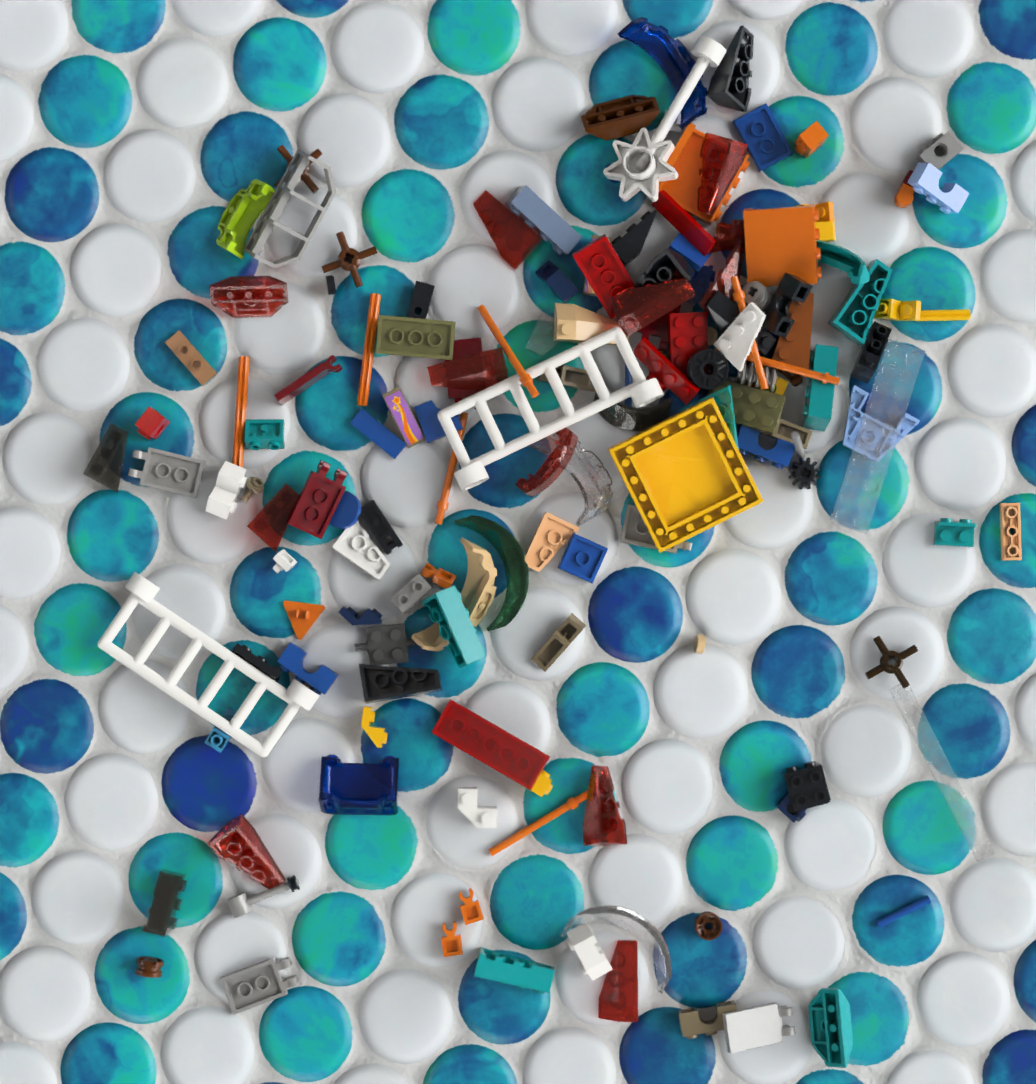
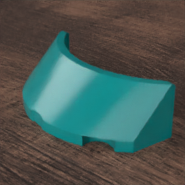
M817 240V248L820 247L821 259H818V262L848 273L847 277L851 278V283L858 286L869 282L870 277L866 264L859 256L838 245Z

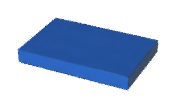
M767 103L732 122L759 172L793 155V151Z

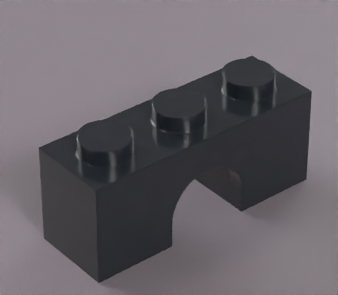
M785 273L764 313L766 317L762 326L771 333L786 338L794 323V320L788 315L789 305L793 301L804 303L813 286L798 276Z

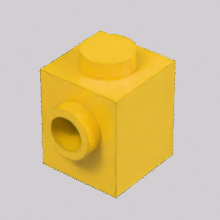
M542 770L531 791L540 797L544 794L548 795L553 787L551 785L552 779L549 778L550 774Z

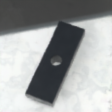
M416 281L407 317L426 319L434 285ZM417 308L421 309L422 313L419 315L415 314L414 312Z

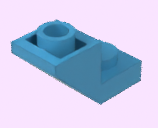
M228 707L222 717L230 722L237 711ZM214 726L204 743L221 753L232 737Z

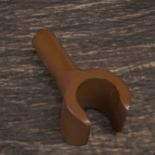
M777 369L789 379L792 386L796 387L803 382L800 375L795 374L792 376L787 371Z

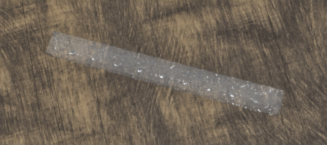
M901 684L889 689L976 861L980 862L995 854L910 685L903 689Z

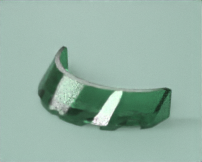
M475 515L455 520V525L474 530L486 538L494 546L502 559L507 578L506 596L498 616L487 628V631L505 627L518 614L527 595L529 570L528 564L524 559L525 554L513 535L503 526L492 520Z

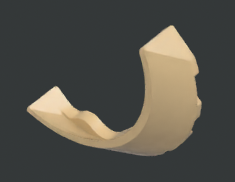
M461 538L460 542L465 548L468 559L467 576L460 593L461 600L469 612L472 625L477 627L493 601L496 592L494 584L497 569L494 567L491 555L487 550ZM437 622L427 629L413 634L411 637L425 650L438 652L444 650L443 647L448 645V641L441 638L439 634L440 627Z

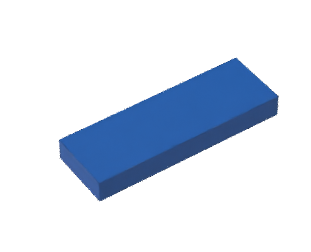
M363 409L350 422L351 425L394 459L407 445Z

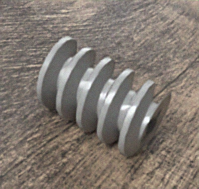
M757 281L747 283L742 289L746 297L744 301L747 304L753 302L765 313L774 295Z
M745 361L743 371H737L735 383L740 378L741 385L747 380L749 387L755 382L756 389H758L760 384L754 369V363L750 362L746 366ZM765 366L764 373L767 384L773 393L777 379L776 369L773 368L769 373L768 366Z

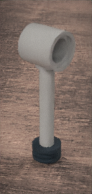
M293 875L291 879L287 878L288 882L247 898L245 893H241L227 899L233 917L237 918L251 912L250 905L289 889L294 892V889L300 890L299 880Z

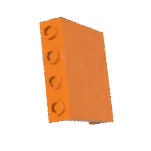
M689 122L667 161L677 171L679 176L675 180L659 182V192L665 190L687 213L711 225L713 220L717 222L722 212L719 210L722 204L727 205L732 195L729 194L731 188L736 189L741 179L738 176L741 171L745 173L750 164L747 161L750 155L744 156L695 129L696 125Z
M811 204V206L767 209L745 208L743 210L747 283L757 281L764 285V287L779 286L785 273L798 276L809 284H817L819 278H822V268L818 267V259H821L820 247L817 248V240H820V230L816 228V221H819V210L815 209V204Z

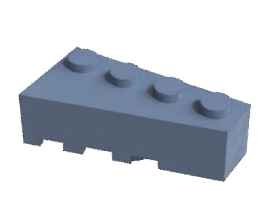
M527 185L519 186L504 203L515 215L522 218L528 227L536 230L542 240L550 242L553 245L552 249L559 255H568L582 238L579 233Z

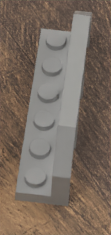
M297 149L243 250L253 258L275 269L300 260L336 194L331 167ZM310 160L324 168L328 192L321 205L293 191L299 184L302 173L309 166ZM291 194L318 209L304 236L277 222L282 215L284 206L290 201ZM274 225L302 239L293 255L274 262L258 255L262 252L265 241L272 234Z

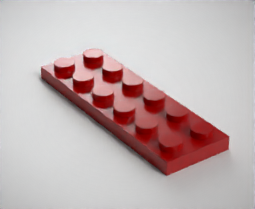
M451 699L431 732L529 790H532L550 758L549 755Z

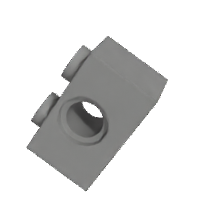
M949 131L944 135L940 133L933 139L934 144L930 147L926 145L918 152L920 155L916 160L921 163H930L939 170L960 153L963 147ZM934 149H940L942 156H936Z
M419 573L390 599L402 613H405L432 589V586Z

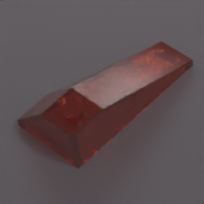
M706 132L700 152V158H703L702 169H699V175L702 176L701 186L698 188L697 211L713 216L743 163L748 144Z
M485 191L473 203L501 257L516 270L541 244L542 238L488 191Z
M737 242L726 260V268L719 270L717 282L710 284L699 305L708 315L710 313L705 304L716 290L722 292L736 304L732 294L734 290L730 278L738 276L740 281L745 246L742 242Z
M683 278L666 281L661 284L627 288L611 297L618 324L625 335L629 336L691 299L696 294L687 279Z
M502 347L427 367L431 386L484 390L508 378Z
M594 765L591 768L582 826L584 846L627 844L626 824L624 818L621 819L618 808H620L619 801L616 802L613 795L615 788L608 766Z
M243 814L227 822L208 842V845L219 858L224 861L228 860L236 865L235 868L239 871L242 869L250 874L253 880L267 889L285 882V877L258 833Z
M618 940L610 963L613 970L607 972L598 998V1018L616 1022H638L637 940Z

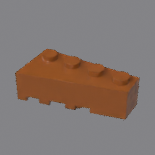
M809 292L804 303L793 301L789 305L788 315L794 320V323L786 338L778 336L771 356L772 360L809 369L814 293Z

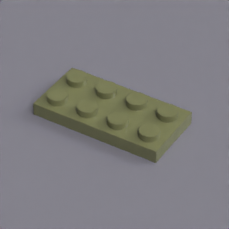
M379 315L376 354L453 360L456 322Z
M725 381L715 389L708 390L707 396L731 385L735 423L773 434L776 433L786 396Z

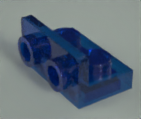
M703 265L699 272L694 269L693 277L686 282L687 292L683 294L682 301L705 305L706 301H709L712 293L709 285L710 282H714L716 271H712L713 265Z

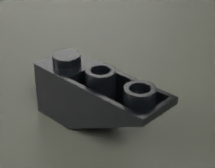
M656 210L652 213L650 211L646 212L640 218L642 221L639 224L633 223L627 228V234L623 237L619 235L611 242L613 244L612 247L625 267L640 255L656 216Z
M874 321L850 376L868 384L877 369L891 333V328Z

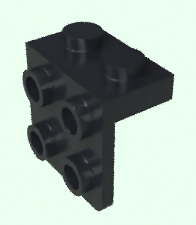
M815 761L804 763L805 767L797 768V766L787 767L785 772H781L783 780L786 781L792 808L795 811L827 804L831 800L822 765L816 764Z

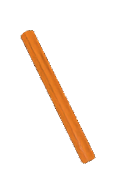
M371 293L357 398V405L367 406L381 301V295L378 293Z
M240 356L238 362L232 464L242 468L250 361L247 356Z

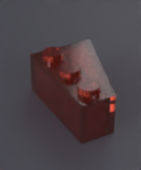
M287 483L277 491L247 524V527L275 552L288 526L286 523L299 497V494Z

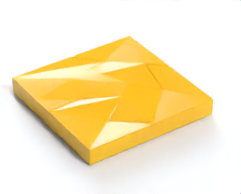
M712 396L608 448L659 553L764 502Z

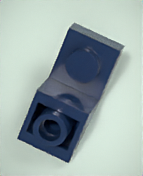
M549 260L535 272L537 277L546 283L553 294L564 303L569 301L579 291L563 271Z
M343 607L338 612L352 625L381 624L383 622L381 619L383 615L375 608L373 610L368 608L359 619L356 617L358 613L351 607L348 609Z

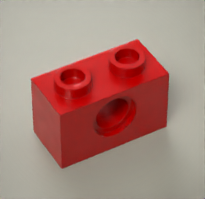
M148 407L135 425L139 428L137 432L145 438L157 439L170 421L155 409Z

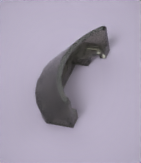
M595 392L594 401L599 399L597 392ZM662 398L657 405L640 408L631 407L619 402L598 413L606 422L614 427L639 432L668 419L673 399Z

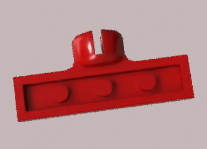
M646 338L640 340L633 353L649 370L646 380L656 378L663 393L668 388L686 405L690 403L700 389Z

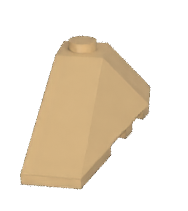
M554 304L553 342L582 343L618 326L622 328L629 343L630 326L575 304ZM613 340V341H611V342H609V343H607V344H605V345H617V344H616L615 340Z

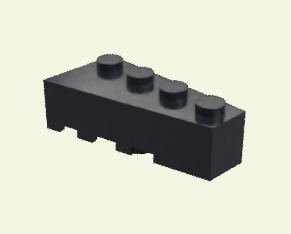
M359 664L364 701L367 704L443 691L438 670Z

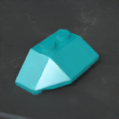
M821 988L808 1005L811 1044L825 1061L824 1063L827 1067L846 1068L853 1046L850 1004L840 989Z

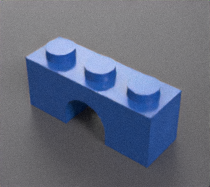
M744 425L740 426L737 438L741 455L747 456L748 453L753 455L754 459L764 463L765 460L772 462L771 466L778 469L789 466L795 450L794 444L778 438L772 449L765 450L758 444L760 431Z
M290 642L277 661L280 663L279 667L287 673L293 672L296 675L295 679L302 684H305V682L312 686L310 689L316 694L320 695L322 693L325 695L339 675L324 664L315 673L307 672L303 667V660L308 653L293 642Z

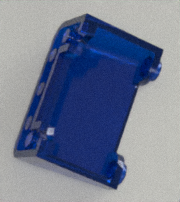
M336 755L322 756L319 804L323 813L388 816L398 813L399 758L385 756L384 759L380 760V764L342 763V760Z

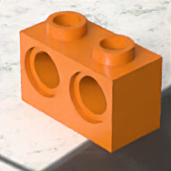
M816 121L798 136L794 143L795 150L799 155H804L807 158L824 144L829 134Z

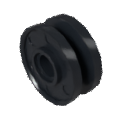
M705 349L697 351L690 357L687 362L686 372L688 379L698 388L709 390L715 389L725 382L728 377L729 366L725 356L719 351ZM706 364H709L712 368L709 375H706L703 371Z

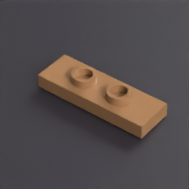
M180 330L165 342L202 386L218 374Z

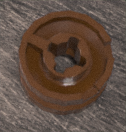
M705 911L696 917L694 928L702 939L713 940L721 934L722 923L715 913ZM707 922L711 923L712 928L705 929V924Z
M147 956L137 957L136 963L138 967L135 968L136 975L149 978L162 977L161 967L164 965V960Z

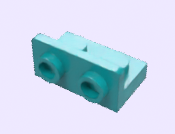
M284 419L246 420L244 438L246 448L251 450L284 449Z
M941 518L940 521L935 522L934 545L973 547L974 528L977 527V523H971L970 519H960L959 523L952 522L951 518Z

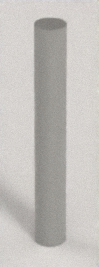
M794 431L791 433L797 456L804 459L805 453L799 433Z

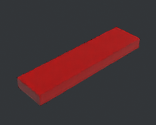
M661 190L658 193V200L653 202L652 206L704 256L709 254L716 240L665 190Z

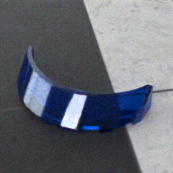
M643 17L631 21L618 33V36L631 41L646 51L666 73L677 94L696 61L679 39L674 40L668 35L669 30L665 27H657L649 23L647 18ZM701 78L681 110L679 126L681 130L707 112L705 97H707L708 91L703 86Z

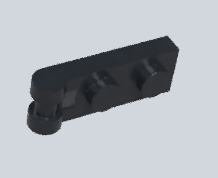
M374 500L361 508V517L387 555L394 548H399L403 545ZM391 536L393 540L387 544L384 539Z
M238 643L232 650L234 654L276 682L279 681L281 675L279 667H271L263 657L252 654L247 646H241Z

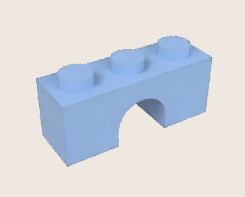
M918 162L907 183L913 186L912 189L915 192L925 195L928 202L937 204L942 212L946 214L959 213L969 193L956 183H945L940 190L938 182L942 172L930 163Z

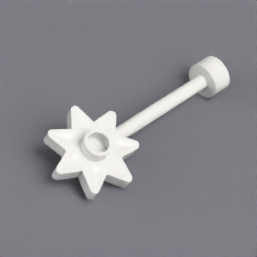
M706 36L699 37L691 51L697 58V61L652 138L646 128H641L633 144L618 140L613 141L612 145L619 160L605 168L603 173L607 179L621 181L619 196L624 202L631 199L639 191H642L651 201L656 202L658 200L659 182L678 178L679 174L666 162L674 151L675 146L671 140L664 141L707 66L717 68L726 54V49L713 39Z

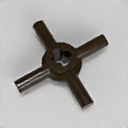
M877 636L873 641L882 653L880 665L867 671L865 676L869 680L885 671L889 674H895L903 689L908 687L910 684L902 673L901 668L905 658L918 652L917 647L912 645L900 653L889 651L881 637ZM889 658L890 660L894 659V666L888 664Z

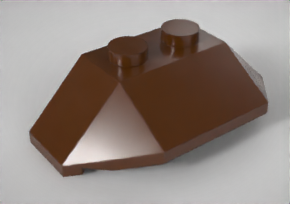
M629 95L595 104L586 114L581 116L587 133L608 141L639 133L641 128H647L657 117L660 109L655 97Z

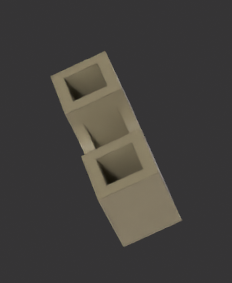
M735 1001L716 1003V1015L709 1021L702 1020L699 1017L696 1007L677 1010L682 1036L687 1039H693L698 1037V1034L714 1035L717 1034V1031L724 1030L722 1013L737 1010Z

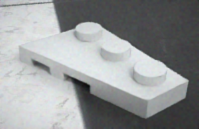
M753 302L746 306L713 344L739 372L743 371L746 358L752 350V344L755 337L758 336L766 317Z
M359 521L350 528H346L332 547L378 581H380L390 567V563L362 528Z

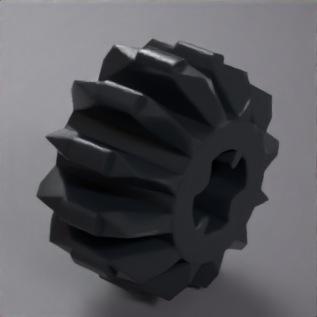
M802 457L798 460L799 464L793 461L792 465L795 468L788 469L789 472L794 473V475L788 476L789 479L795 478L792 485L795 486L799 482L798 487L800 490L804 484L807 490L810 489V483L816 486L817 482L814 479L821 478L820 475L815 474V472L821 471L820 468L814 469L817 462L814 461L810 465L809 457L806 458L805 463ZM801 469L809 472V475L806 476L807 479L800 475V472L803 471Z

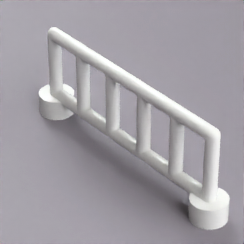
M616 326L525 370L532 379L545 373L564 416L540 427L522 390V383L519 380L518 373L440 410L437 416L462 468L455 472L454 476L461 491H465L489 479L484 466L629 397L632 398L635 407L640 408L664 396V393L656 378L646 380L622 328ZM615 340L634 383L610 394L590 351ZM580 357L599 399L575 410L555 368ZM510 390L529 429V433L505 444L486 401ZM476 407L495 449L470 460L451 418Z
M135 571L124 586L132 593L97 643L101 650L260 757L268 756L299 708L302 706L310 711L320 696L296 679H293L286 689L155 601L153 598L160 588ZM139 603L160 617V620L133 657L113 644L112 641ZM172 625L193 640L165 679L144 665V662L168 627ZM203 646L224 660V663L200 698L196 700L177 687L176 684ZM236 668L257 683L229 722L208 708V705L231 671ZM267 689L288 703V706L265 740L260 743L241 730L240 727Z

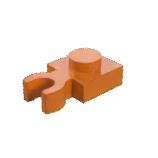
M426 563L421 572L422 576L432 578L433 583L446 589L452 586L456 575L440 567L437 570L429 563Z
M469 888V897H464L462 891H459V898L465 903L460 905L465 925L484 919L479 901L472 900L474 893L471 888Z
M453 921V928L451 930L446 928V923H443L442 929L446 933V936L441 937L443 956L463 955L461 934L455 935L457 929L456 921Z

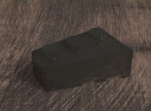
M111 423L83 474L118 493L129 432Z
M165 869L160 871L153 893V902L148 910L147 925L143 926L142 931L165 937L172 929H175L178 919L175 918L176 910L179 911L182 905V899H180L181 891L184 892L187 885V880H184L185 874Z

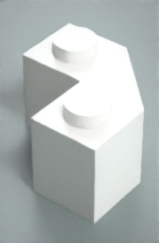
M225 461L218 473L216 486L208 498L206 512L226 520L230 513L234 514L241 488L244 489L248 480L245 477L247 469Z
M458 787V809L477 828H497V806H478V787Z
M587 921L566 932L569 937L567 943L571 951L575 950L582 962L580 967L584 975L589 974L593 981L613 970Z

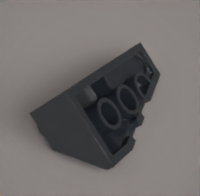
M740 26L726 54L711 78L707 96L717 105L741 112L747 111L751 97V88H748L749 78L752 77V71L749 70V63L753 58L754 35L744 26Z
M666 248L651 260L620 307L630 320L633 321L691 280L695 271L682 255L670 248Z
M716 290L705 304L721 335L740 314L738 306L719 290ZM763 326L758 336L755 337L759 355L761 357L765 356L777 341Z

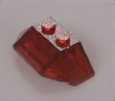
M233 276L210 285L211 304L215 307L217 306L233 318L272 317L288 303L287 283L271 276Z

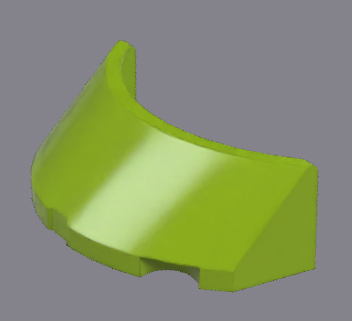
M257 179L251 181L247 189H240L222 214L218 225V230L221 232L216 239L217 245L236 257L243 259V249L248 234L258 216L268 205L275 189Z

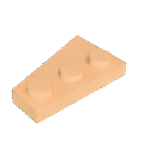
M544 512L521 564L540 572L559 549L568 542L572 533H576L580 528L550 513Z

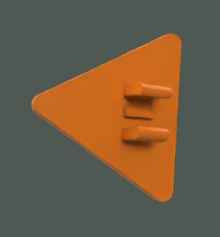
M286 600L283 602L299 640L305 636L325 609L324 605Z

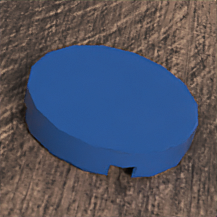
M344 491L330 520V525L335 528L346 529L358 521L357 518L361 514V503L357 496Z

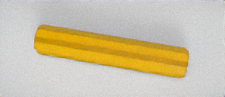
M969 309L920 310V321L969 320L971 317Z

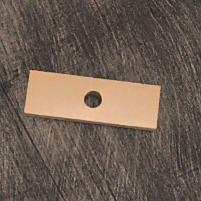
M999 503L1001 561L1022 560L1020 503ZM1010 528L1014 531L1013 535L1009 534Z

